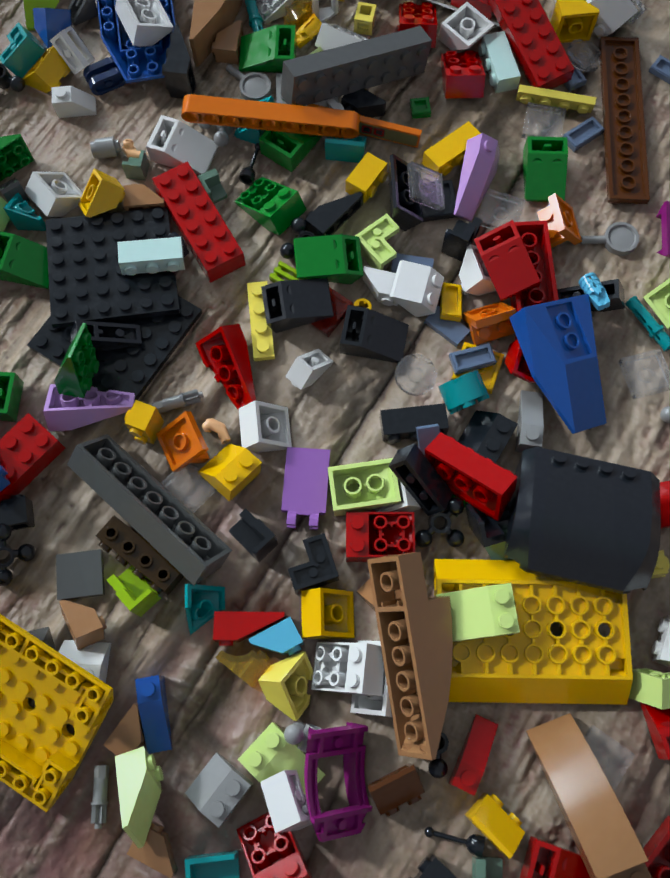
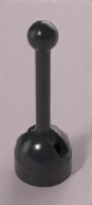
M259 143L255 144V152L249 167L243 168L240 172L239 180L243 184L252 185L254 183L255 171L252 168L260 151Z
M427 827L424 831L427 837L435 836L465 844L471 854L478 857L483 855L485 836L473 834L467 839L434 831L432 827Z

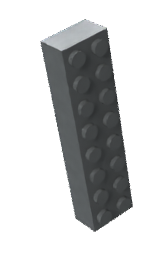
M418 26L283 61L281 96L287 104L306 106L353 93L363 88L367 89L424 73L432 40L423 28Z
M108 434L76 445L67 465L188 581L195 585L222 567L232 549Z

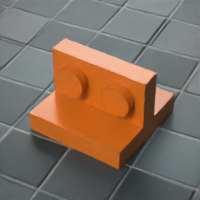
M556 193L549 196L550 206L538 211L537 214L539 221H547L551 248L566 241H570L574 245L581 243L582 240L573 208Z
M501 301L462 313L463 321L469 324L474 345L515 334L509 317L516 313V309Z
M185 411L156 434L172 472H179L190 463H205L210 459L207 453L209 449L191 411Z

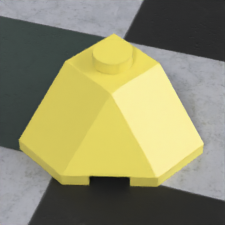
M301 651L272 664L258 680L266 700L293 721H297L310 703V695L307 694L308 680H312L313 669L306 652Z

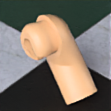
M131 139L123 141L122 150L128 159L129 157L139 158L141 151L136 150Z
M209 418L202 424L205 432L210 433L213 431L218 434L222 445L231 442L224 423L214 418Z

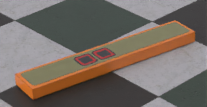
M316 104L307 105L311 107L328 108ZM360 115L359 134L418 148L422 130Z

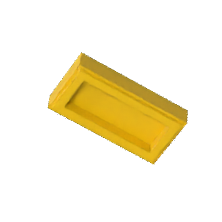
M443 282L440 292V319L461 321V285Z

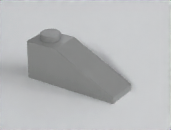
M520 391L515 452L522 453L523 450L529 448H542L544 429L542 393Z

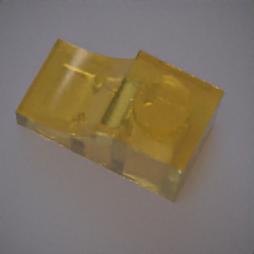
M294 0L291 5L285 7L286 16L283 17L285 25H296L297 32L300 26L312 16V0Z
M221 650L215 657L252 688L258 685L259 678L271 666L268 663L270 658L261 650L257 653L251 650L248 654L242 656L230 655Z

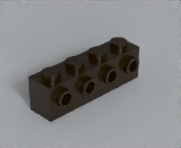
M115 515L96 535L100 541L99 547L107 553L110 551L117 555L115 559L124 567L130 565L134 569L132 573L142 581L146 578L151 582L149 587L159 595L163 592L168 596L184 577L148 541Z

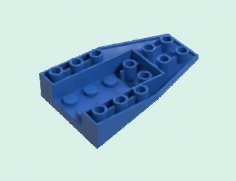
M97 0L101 39L126 84L165 78L162 75V65L166 63V49L170 47L171 32L153 46H133L115 10L116 0ZM159 0L173 27H175L174 1Z
M589 294L527 306L509 317L532 378L571 433L575 434L606 424Z

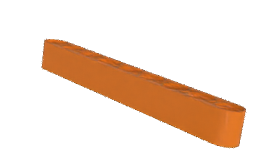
M188 94L183 98L181 113L182 119L190 123L353 139L359 135L360 115L355 111Z

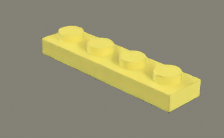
M521 84L516 95V100L524 104L535 103L542 107L553 106L558 107L560 110H576L581 114L591 113L597 98Z
M267 281L247 283L254 361L275 359L273 333L266 323L261 289L262 286L268 285Z

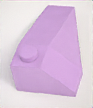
M50 384L43 410L48 431L73 430L126 413L129 409L131 410L135 402V393L117 390L102 392L98 391L97 387H91L89 391L87 390L84 398L59 394L56 385Z

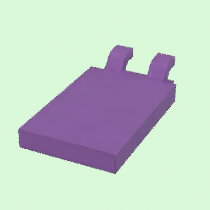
M287 447L281 511L287 513V528L296 529L297 515L310 516L309 530H318L319 515H326L329 479L327 467L330 465V450Z

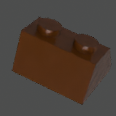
M411 763L367 784L380 815L385 813L386 817L400 810L398 806L405 802L408 805L418 802L422 799L420 795L425 793L417 771Z

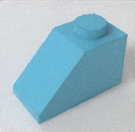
M291 617L248 639L252 646L282 655L288 653L289 656L302 650L300 646L304 644Z

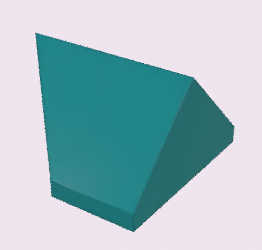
M16 193L3 208L17 230L46 231V224L42 217L35 214V210L30 207L26 200H23L19 193Z
M185 584V612L191 635L214 617V611L225 610V587Z

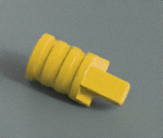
M314 13L296 32L297 46L300 49L310 42L320 30L322 22Z

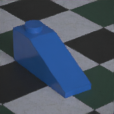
M155 675L135 679L137 703L148 754L172 750L164 676Z

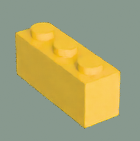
M468 121L424 151L422 164L436 179L443 175L446 176L454 167L463 164L467 140L481 133Z

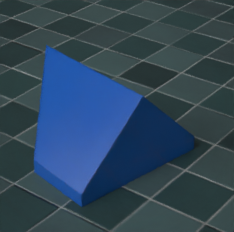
M33 8L34 28L47 48L53 46L50 40L65 28L72 26L71 10Z

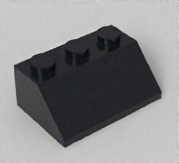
M391 154L388 170L391 218L401 230L407 231L423 222L420 173L416 167Z
M476 410L458 442L472 448L476 453L491 459L496 464L518 423L499 413Z

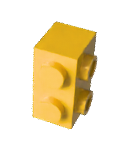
M367 152L346 179L345 192L352 195L361 191L364 194L363 202L366 203L369 197L372 198L375 195L378 185L384 183L387 179V162Z
M135 400L131 410L127 411L124 418L129 433L134 436L135 441L142 444L147 442L154 444L157 439L156 434L164 424V420L156 407Z

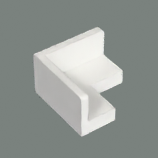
M284 770L261 781V787L275 833L301 830L312 824L306 795L304 794L297 770Z

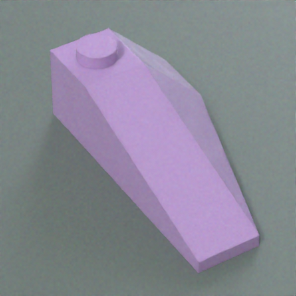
M484 133L467 140L454 215L467 221H472L498 167L500 156L498 140Z

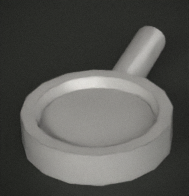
M231 64L226 67V71L240 81V93L245 100L260 101L271 95L272 86L267 75L261 72H252L244 75Z
M616 222L607 228L604 235L581 236V244H604L609 252L624 256L629 255L635 250L639 243V234L632 225L626 222Z

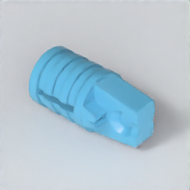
M591 272L581 277L578 284L584 294H589V299L598 311L609 307L610 299L597 275Z

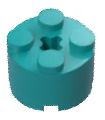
M478 370L471 371L438 386L450 415L462 410L460 406L464 409L477 404L476 399L479 403L490 398Z

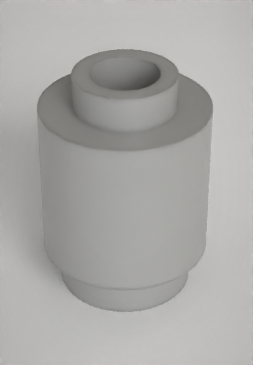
M114 136L99 138L90 142L94 158L117 157L118 152H121L120 142L115 140Z

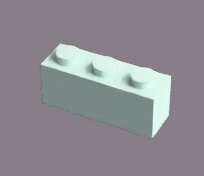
M505 31L484 35L481 44H479V54L483 56L484 68L489 73L490 85L494 87L495 93L517 89L521 75Z
M181 237L117 242L118 263L122 275L185 270Z

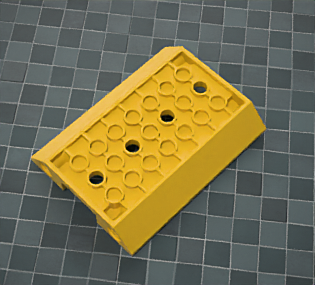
M434 559V597H436V594L511 583L520 630L519 633L511 636L503 635L453 642L452 674L448 702L627 705L633 682L627 593L619 594L529 573L519 567L520 564L514 560ZM554 622L562 627V634L560 636H554L551 633L550 627ZM601 623L606 624L610 629L607 637L601 636L598 631Z
M0 614V781L47 813L77 772L114 701L113 688ZM29 697L35 701V708L29 705ZM67 724H71L74 727V735L68 732Z

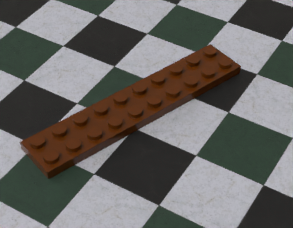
M601 37L599 52L603 127L605 129L607 202L648 204L650 193L639 38Z

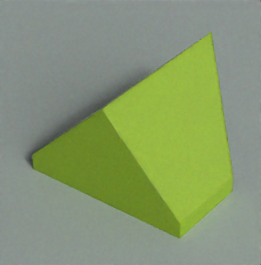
M23 0L27 30L36 31L34 28L33 8L55 9L60 0Z

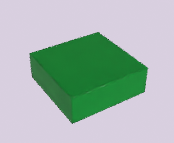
M429 97L410 99L412 119L431 117Z

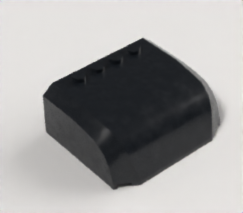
M541 447L523 450L514 474L518 478L515 491L510 499L504 557L506 559L510 557L519 563V567L526 572L619 594L630 593L631 590L640 588L646 590L653 575L660 548V480L651 471Z

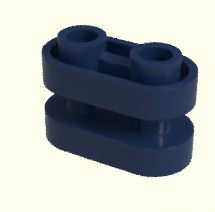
M107 57L88 65L83 70V76L87 83H89V87L94 95L106 94L122 87L126 83L112 57Z

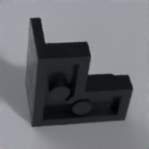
M475 217L473 222L469 223L458 220L453 230L447 229L441 253L463 262L467 246L473 244L480 231L482 219Z
M510 501L498 521L471 504H465L469 527L483 547L506 541L505 533L502 529H506L508 526Z
M245 508L239 514L241 519L229 530V533L260 563L278 545L276 535L260 519L257 520Z
M325 533L304 539L303 543L309 562L288 569L296 595L300 594L303 590L314 589L339 581V575Z

